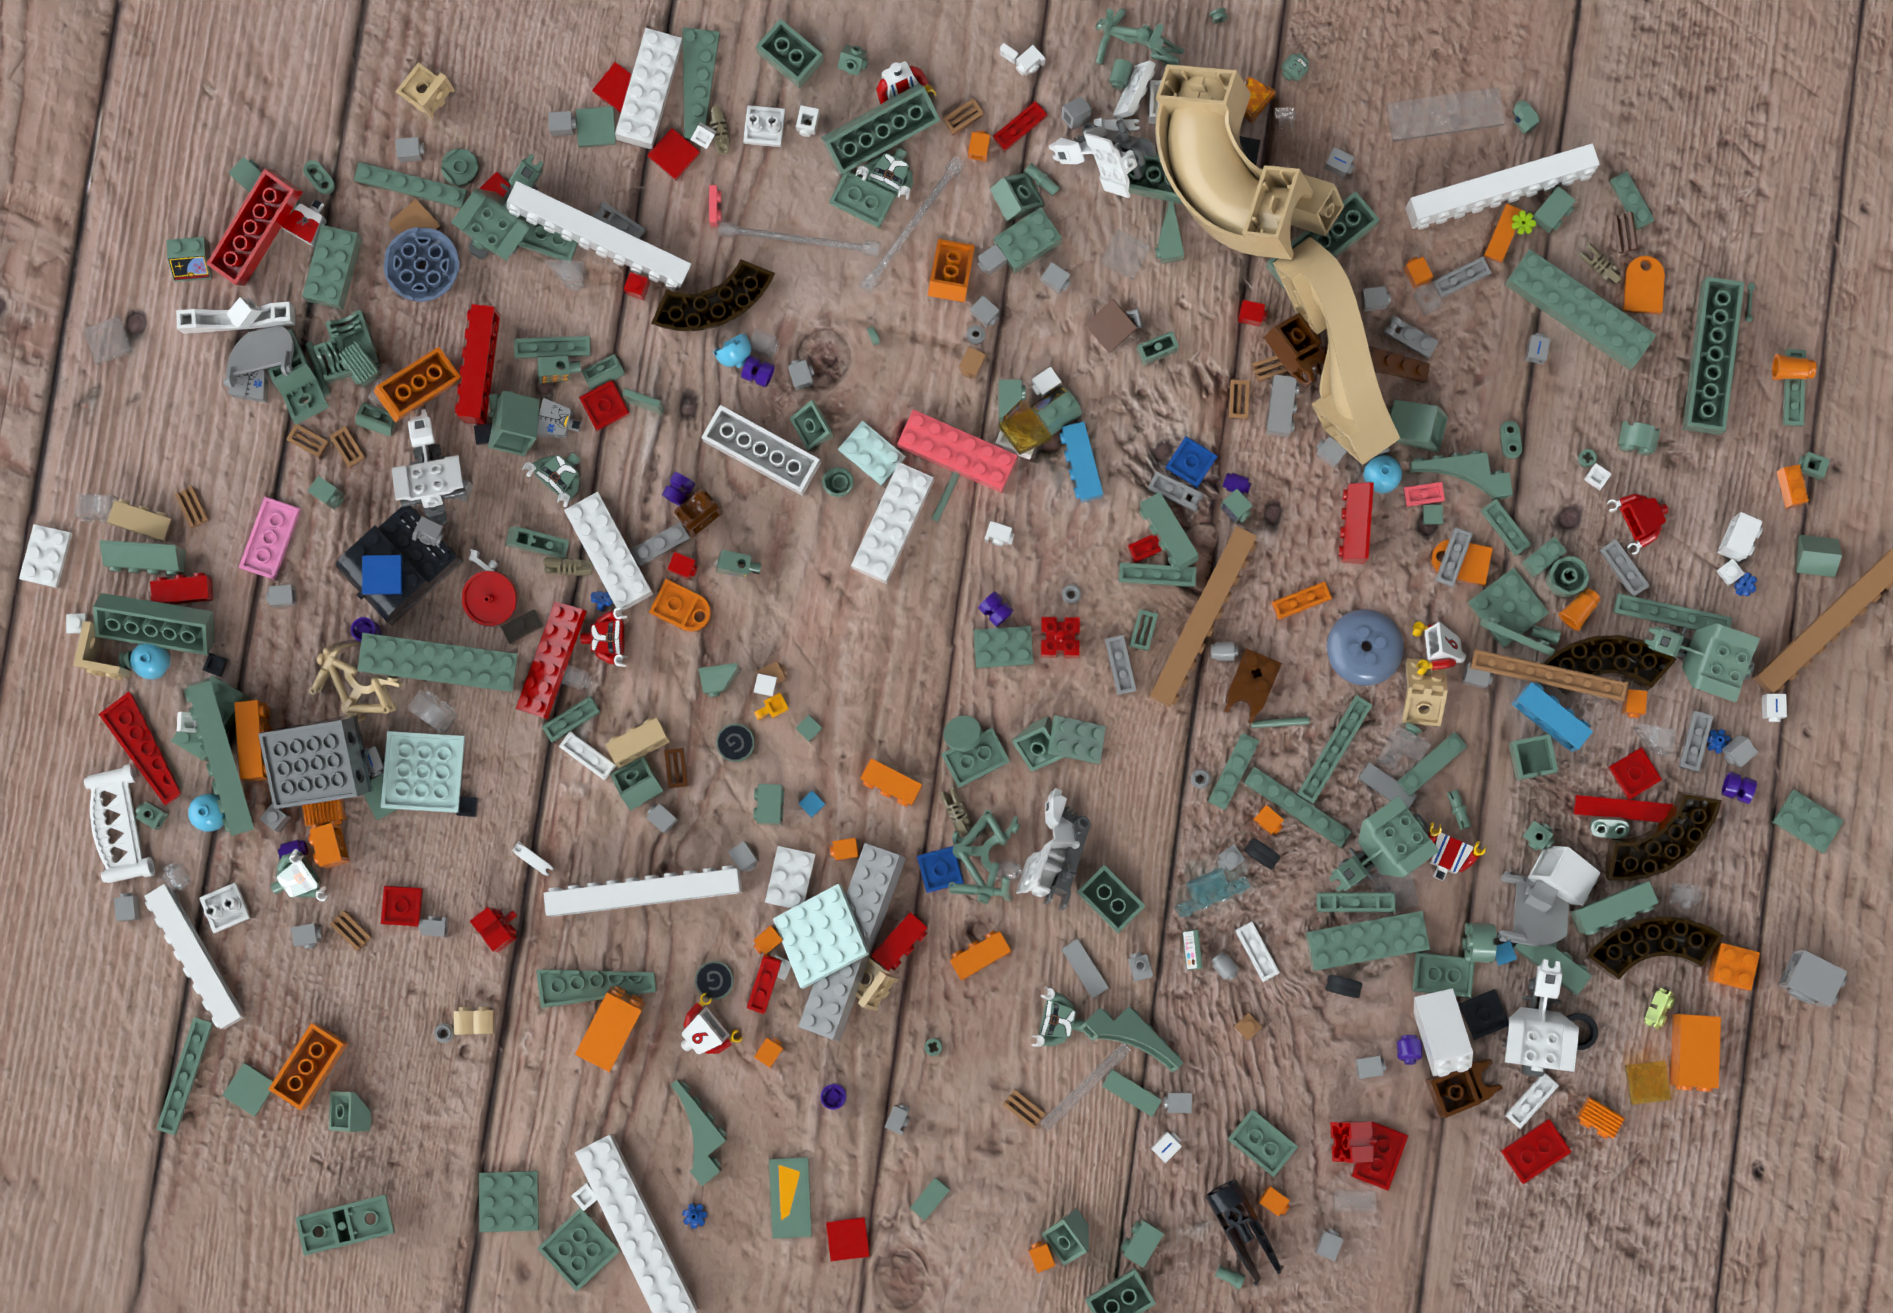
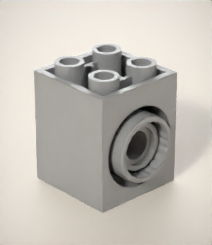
M1796 950L1793 952L1778 986L1787 990L1791 996L1805 1003L1815 1004L1819 1007H1831L1835 1005L1839 998L1837 993L1840 987L1842 988L1847 981V971L1806 950Z

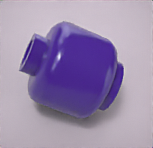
M1415 1035L1401 1036V1039L1397 1041L1398 1059L1404 1061L1405 1065L1416 1064V1061L1422 1058L1421 1040L1417 1039Z

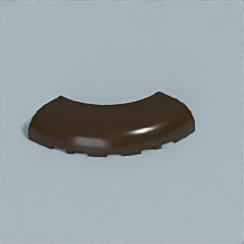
M740 259L736 268L723 283L702 291V293H678L666 289L651 324L664 329L686 332L702 331L724 325L738 318L755 305L771 284L775 273Z
M1622 635L1593 636L1571 643L1558 650L1543 664L1595 676L1625 678L1635 682L1647 691L1658 682L1677 659L1650 649L1648 644L1644 643V640ZM1558 688L1563 694H1567L1571 691Z
M1677 791L1671 810L1655 828L1637 837L1609 840L1605 863L1607 880L1633 881L1643 878L1647 879L1676 867L1675 865L1691 856L1703 839H1706L1711 826L1716 821L1722 800Z
M1667 916L1650 917L1631 922L1614 930L1604 937L1590 951L1586 958L1614 980H1620L1631 967L1640 961L1657 956L1674 957L1684 960L1695 967H1702L1724 935L1707 925L1690 919Z

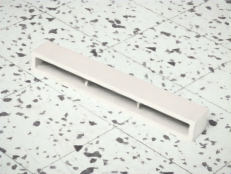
M163 884L145 895L147 908L149 911H153L156 916L154 918L159 928H163L166 933L164 937L168 944H172L174 947L175 957L178 961H182L184 973L193 980V988L197 994H201L203 1006L207 1011L210 1010L213 1015L212 1021L217 1028L226 1029L245 1017L243 1011L171 886Z

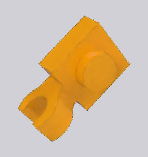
M778 693L764 700L765 707L755 711L754 714L757 720L764 718L768 714L773 719L788 711L789 708L781 693Z

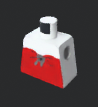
M314 199L309 208L300 203L288 216L282 228L315 248L321 225L326 224V219L319 214L324 204Z

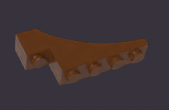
M1368 345L1375 373L1402 377L1421 383L1427 382L1430 363ZM1326 346V348H1325V353H1326V354H1327L1328 346Z

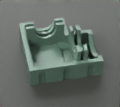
M361 310L354 312L346 318L325 322L331 340L313 346L321 364L324 380L328 384L350 377L353 374L350 369L345 370L339 362L342 360L339 353L356 341L362 345L377 367L381 366L368 324L365 321V315ZM349 322H353V323H351V324H348V325L343 326V327H340V328L337 327V326H340V325H343V324H346V323H349ZM323 355L327 358L331 370L330 373H328Z

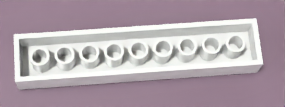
M1592 143L1412 197L1405 209L1412 229L1418 228V230L1429 227V224L1434 222L1441 224L1446 222L1448 218L1454 217V219H1458L1471 211L1472 213H1478L1488 206L1490 208L1498 207L1501 205V202H1515L1521 196L1531 197L1538 194L1537 192L1541 190L1548 192L1561 184L1568 186L1578 179L1581 181L1588 180L1596 172L1600 164Z
M516 181L507 200V209L510 214L516 217L521 215L527 218L526 221L533 225L538 223L544 226V230L553 234L557 232L567 241L571 242L574 240L579 243L580 247L586 250L591 248L596 251L597 255L603 258L608 256L614 259L613 262L620 266L625 264L631 267L630 270L637 274L642 272L648 275V279L657 283L661 281L665 283V287L673 291L676 289L680 290L691 266V263L518 181Z
M730 865L723 866L722 870L716 871L714 868L703 869V873H697L695 870L683 871L684 875L678 876V873H666L664 878L650 875L645 876V880H640L637 877L627 878L624 883H620L618 880L606 881V885L595 882L588 883L587 887L582 888V885L568 886V890H563L560 887L549 888V892L543 893L546 916L556 917L743 893L741 872L735 866Z
M613 1134L575 1152L652 1313H697L699 1310Z

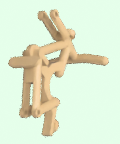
M356 639L343 640L327 646L323 649V653L318 655L317 663L323 666L312 687L309 689L310 694L314 695L322 692L329 675H331L343 702L341 709L345 715L358 714V722H361L366 718L365 715H361V712L387 714L395 711L396 705L393 704L385 685L402 687L403 682H400L397 676H387V678L377 676L371 680L372 684L369 686L360 684L355 679L357 668L337 659L340 649L357 646L359 642ZM336 667L344 670L345 678L353 688L350 697L347 695ZM375 691L381 704L358 703L362 694H369Z

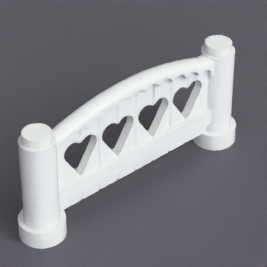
M133 763L126 764L120 769L93 774L84 778L85 788L91 789V828L96 848L106 868L101 872V878L104 883H113L139 876L150 877L155 874L153 860L150 857L143 858L129 787V783L137 782L138 779L137 770ZM103 791L117 795L106 807L102 804L103 798L101 793ZM107 809L121 814L111 825L106 824L107 817H105L104 812ZM110 828L124 833L114 844L109 842L108 830ZM113 847L127 851L117 863L113 862L114 855L111 853Z

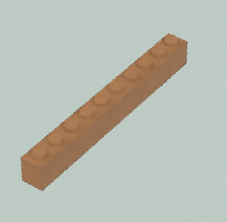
M1236 526L1149 698L1169 708L1171 704L1176 705L1180 697L1177 694L1179 688L1185 687L1189 679L1186 675L1189 670L1193 671L1197 660H1195L1197 653L1202 654L1206 646L1203 643L1205 637L1211 636L1215 628L1212 624L1215 619L1219 620L1223 612L1220 609L1223 602L1228 603L1232 595L1229 592L1231 586L1237 585L1241 577L1238 573L1241 568L1245 569L1249 561L1246 558L1249 551L1253 553L1258 544L1255 541L1256 535Z
M1893 548L1883 555L1753 677L1767 694H1773L1774 692L1778 694L1785 688L1784 683L1788 679L1792 681L1799 675L1797 671L1802 666L1806 668L1813 661L1811 658L1815 654L1820 655L1827 648L1825 644L1829 641H1835L1841 635L1839 633L1841 629L1849 628L1855 622L1853 618L1857 614L1859 616L1864 614L1869 609L1867 605L1871 601L1875 603L1882 597L1880 593L1884 589L1889 590L1893 586Z

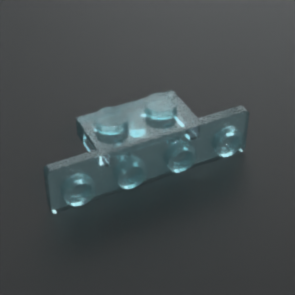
M1219 868L1187 882L1186 886L1192 899L1175 906V910L1179 917L1189 916L1194 911L1208 908L1211 904L1224 901L1231 895L1245 892L1246 889L1251 887L1246 877L1228 883L1222 868Z

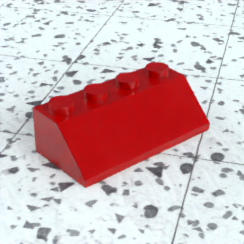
M1374 482L1348 484L1346 489H1343L1342 500L1345 501V508L1341 510V519H1344V527H1340V538H1343V542L1338 550V557H1341L1342 563L1365 564L1369 559Z

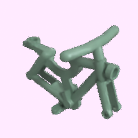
M1108 8L1106 19L1100 18L1095 26V29L1101 30L1102 28L1104 32L1096 58L1097 64H1102L1104 61L1107 44L1111 35L1129 44H1134L1136 41L1148 46L1152 50L1151 58L1161 60L1165 67L1167 64L1178 65L1180 62L1177 57L1170 53L1183 54L1185 51L1161 36L1164 29L1162 24L1156 25L1154 31L1147 25H1143L1142 28L1117 26L1126 13V10L1123 8L1116 13L1114 18V10Z
M985 810L982 817L965 838L960 837L958 831H954L952 835L953 844H955L953 854L956 858L963 861L977 885L950 882L948 887L951 894L979 895L977 900L983 904H988L991 896L994 895L1002 896L1007 902L1012 900V896L1009 893V877L1005 876L1002 878L1001 888H994L999 863H991L988 854L992 846L996 844L1005 846L1011 834L1018 832L1020 827L1018 817L1014 816L1010 827L1003 832L991 811ZM988 824L994 836L989 838L983 846H971ZM969 856H981V862L989 872L987 884L982 879Z

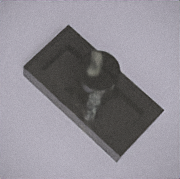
M533 609L500 627L509 644L544 627L536 610Z

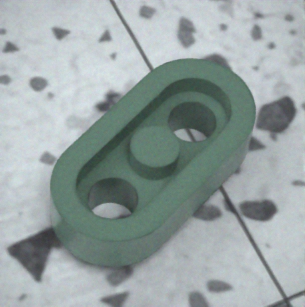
M314 160L308 161L303 167L305 176L319 193L323 195L332 193L335 188L333 179L319 162ZM313 169H317L315 174H311ZM325 183L329 184L327 188H323Z
M1506 421L1499 429L1501 449L1505 458L1513 460L1519 457L1522 452L1520 429L1516 422ZM1511 427L1513 429V433H1509L1507 431V428ZM1514 446L1516 451H1510L1509 447Z
M1598 816L1590 822V830L1596 837L1624 838L1630 831L1628 822L1620 817ZM1600 826L1604 827L1602 830H1597ZM1622 827V831H1617L1618 828Z

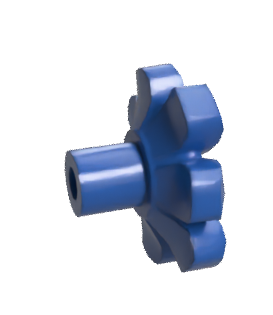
M1747 572L1734 585V588L1737 589L1736 594L1747 597L1756 591L1754 583L1757 582V578Z
M602 591L591 593V602L597 603V610L604 611L605 605H612L613 601L608 592H605V594Z
M1713 729L1709 731L1710 736H1708L1707 743L1710 744L1707 745V749L1709 751L1715 749V753L1719 754L1728 745L1726 742L1730 741V737L1728 735L1724 736L1725 731L1723 729L1718 730V732Z
M693 1203L689 1204V1210L685 1209L682 1213L686 1217L683 1220L684 1224L688 1225L691 1223L690 1227L692 1229H696L697 1224L703 1226L705 1224L703 1218L707 1217V1212H702L703 1206L701 1204H698L696 1208Z

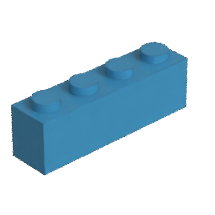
M1085 422L1062 427V433H1059L1061 444L1066 445L1067 451H1064L1066 462L1071 464L1072 469H1069L1071 481L1075 480L1076 487L1073 488L1076 499L1079 498L1080 502L1083 503L1103 498V491Z

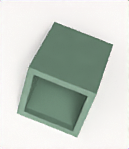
M503 391L497 399L488 448L525 456L537 439L539 399L515 394L511 391Z
M1394 400L1389 414L1400 437L1396 443L1440 453L1448 416L1439 406Z

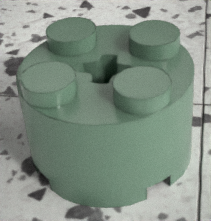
M1629 421L1622 422L1618 440L1619 450L1631 452V450L1635 449L1639 450L1638 454L1647 456L1656 452L1661 428L1655 429V426L1634 422L1633 425H1628Z
M1573 556L1557 560L1550 566L1546 576V584L1555 595L1565 598L1575 596L1581 592L1589 581L1587 566L1582 560ZM1567 573L1569 574L1570 580H1566V579H1565V578H1566L1565 575H1566Z
M1465 923L1466 938L1462 939V949H1465V962H1494L1497 945H1494V938H1497L1495 925Z

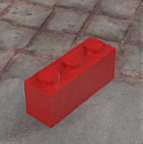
M205 573L193 574L194 577L176 575L175 579L158 577L156 581H150L151 601L171 605L212 601V578L205 575Z
M910 912L871 956L887 971L891 969L895 971L902 963L900 961L904 954L908 956L915 949L912 945L917 940L921 942L928 934L926 930L928 928Z

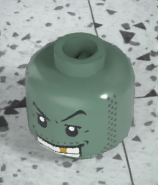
M1300 53L1290 54L1281 65L1283 70L1282 76L1289 82L1291 80L1299 81L1308 72L1309 61Z

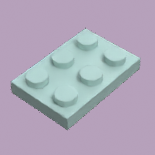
M863 421L838 448L840 453L880 486H883L894 473L898 462L902 463L906 459L905 455Z

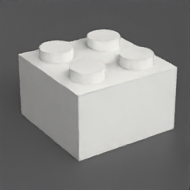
M1743 512L1734 516L1730 521L1717 553L1734 559L1737 562L1744 558L1746 559L1748 555L1751 556L1755 549V545H1753L1755 538H1759L1763 528L1761 524L1763 521Z

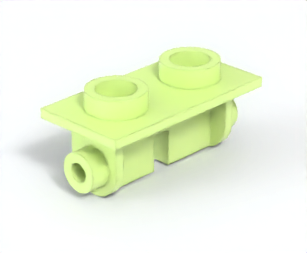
M1663 988L1656 991L1651 1002L1658 1006L1657 1009L1649 1007L1644 1017V1024L1648 1026L1654 1024L1653 1027L1656 1030H1659L1660 1026H1664L1667 1016H1665L1668 1008L1671 1009L1675 1002L1674 994L1669 991L1667 995V990Z

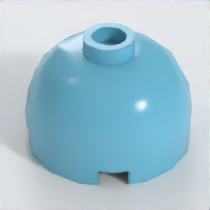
M744 333L726 341L722 349L717 347L713 351L714 356L723 366H736L740 368L744 366L746 359L751 354V343Z
M1376 456L1368 461L1364 468V482H1374L1373 491L1380 494L1389 493L1397 488L1401 481V466L1391 456Z
M144 643L137 645L130 656V664L133 671L138 676L147 680H155L162 677L167 668L169 669L171 657L168 650L153 644Z
M202 794L196 797L188 808V817L191 824L204 832L220 829L224 825L222 819L226 818L225 813L220 814L217 803L220 797L214 794Z

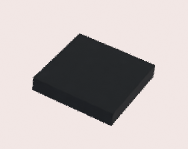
M1495 989L1458 1004L1473 1040L1509 1026V1021Z

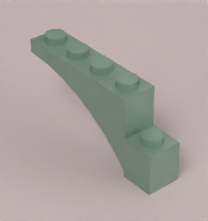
M1481 450L1471 451L1469 455L1454 453L1451 454V457L1444 458V455L1433 456L1430 460H1425L1424 457L1415 458L1409 464L1410 473L1431 472L1450 475L1476 486L1488 494L1491 500L1506 499L1513 495L1510 472L1504 473V470L1492 472L1491 475L1487 452L1482 453Z
M1100 1007L1079 1027L1092 1041L1095 1039L1112 1040L1136 1047L1160 1061L1172 1073L1184 1063L1179 1054L1172 1051L1167 1046L1166 1041L1157 1036L1151 1025L1145 1023L1140 1018L1139 1013L1130 1007L1126 1008L1114 1021L1111 1019L1110 1014Z
M678 1079L671 1086L686 1110L693 1134L694 1161L693 1169L690 1172L699 1184L703 1186L722 1171L719 1160L715 1156L711 1157L710 1154L727 1141L725 1137L727 1133L721 1126L717 1127L713 1122L715 1118L709 1111L705 1112L702 1109L701 1105L703 1103L696 1095L693 1097L689 1093L690 1087L684 1080L681 1082Z

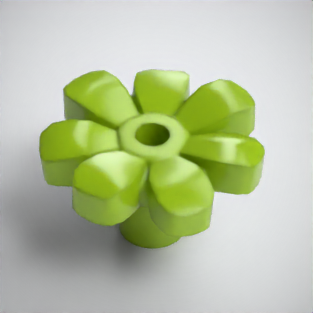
M1523 210L1519 212V216H1513L1512 221L1514 223L1511 226L1513 230L1518 229L1517 234L1523 235L1524 231L1526 234H1530L1532 232L1531 227L1536 226V221L1531 220L1533 218L1531 213L1526 215V212Z

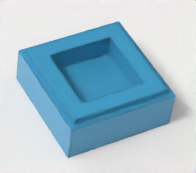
M813 791L798 803L811 818L825 806L824 802Z
M1511 941L1497 945L1495 960L1498 966L1517 959Z

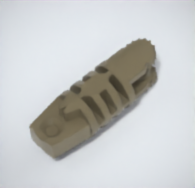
M715 105L711 109V122L709 123L710 128L717 131L713 137V143L718 155L729 154V134L726 120L723 118L720 106Z
M1588 242L1587 248L1597 256L1591 260L1582 251L1577 255L1595 269L1605 280L1610 278L1617 284L1622 279L1616 272L1618 267L1608 260L1594 245Z
M545 557L543 559L544 572L547 574L562 575L563 573V575L569 576L573 574L574 576L592 575L593 563L591 561L574 560L572 558H565L563 560V558Z
M954 786L950 788L954 804L951 803L946 792H941L940 796L955 829H958L962 837H964L971 830L969 825L971 821Z

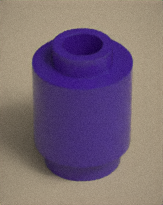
M1232 472V474H1226L1222 487L1232 493L1238 489L1244 495V493H1249L1252 483L1248 482V477Z
M297 839L280 844L278 849L279 858L281 859L283 855L292 853L295 849L298 852L301 851L303 855H308L305 840L300 841Z

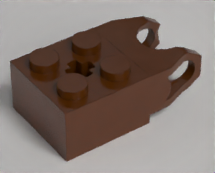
M1300 312L1273 327L1263 337L1291 376L1301 384L1309 386L1314 381L1313 371L1322 375L1319 362L1324 365L1326 353L1320 346L1322 342ZM1303 372L1308 375V381L1304 379Z
M704 488L699 489L689 501L679 505L674 511L679 521L692 537L696 536L723 514Z
M1246 648L1226 694L1224 713L1228 714L1234 703L1243 701L1250 708L1248 723L1252 724L1256 715L1264 708L1282 663ZM1251 671H1259L1261 677H1257L1256 679H1254L1253 674H1251Z
M1492 1059L1472 1061V1067L1464 1072L1454 1071L1446 1076L1440 1077L1437 1075L1425 1079L1440 1117L1447 1118L1479 1105L1503 1089L1502 1085L1485 1086L1481 1081V1074L1489 1065L1493 1064ZM1455 1088V1091H1453V1095H1451V1089Z

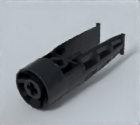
M1237 1179L1228 1181L1205 1195L1235 1252H1237L1245 1268L1255 1280L1254 1285H1258L1261 1277L1234 1228H1237L1244 1243L1251 1241L1255 1237L1246 1221H1249L1248 1223L1277 1274H1280L1284 1266L1280 1265L1267 1234ZM1245 1208H1246V1210H1247V1212H1248V1214H1249V1215H1247V1216H1245V1212H1246V1211H1245ZM1232 1212H1234V1213H1237V1212H1238V1214H1239L1238 1217H1237V1215H1232Z

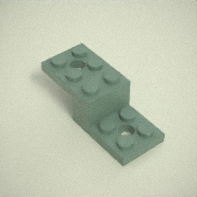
M291 328L288 332L294 341V353L291 363L292 372L284 376L281 371V365L267 369L272 382L283 396L292 421L297 425L329 408V405L315 371L305 358L297 337Z
M387 1194L295 1217L304 1256L395 1233ZM368 1213L375 1214L376 1221L374 1224L367 1222L366 1216ZM317 1226H321L324 1229L322 1237L315 1235L314 1230Z

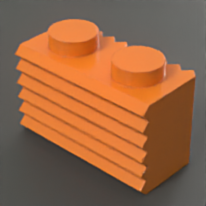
M1799 464L1784 467L1777 471L1785 508L1801 506L1809 501L1806 494L1807 491H1805L1806 487H1804L1806 484H1804L1805 480H1803L1802 469H1800L1801 465Z
M344 799L302 805L305 826L311 827V829L327 823L340 825L343 820H347Z
M1587 1097L1576 1117L1580 1119L1579 1124L1588 1129L1593 1127L1598 1130L1596 1134L1606 1140L1608 1137H1615L1625 1120L1621 1115L1590 1097Z

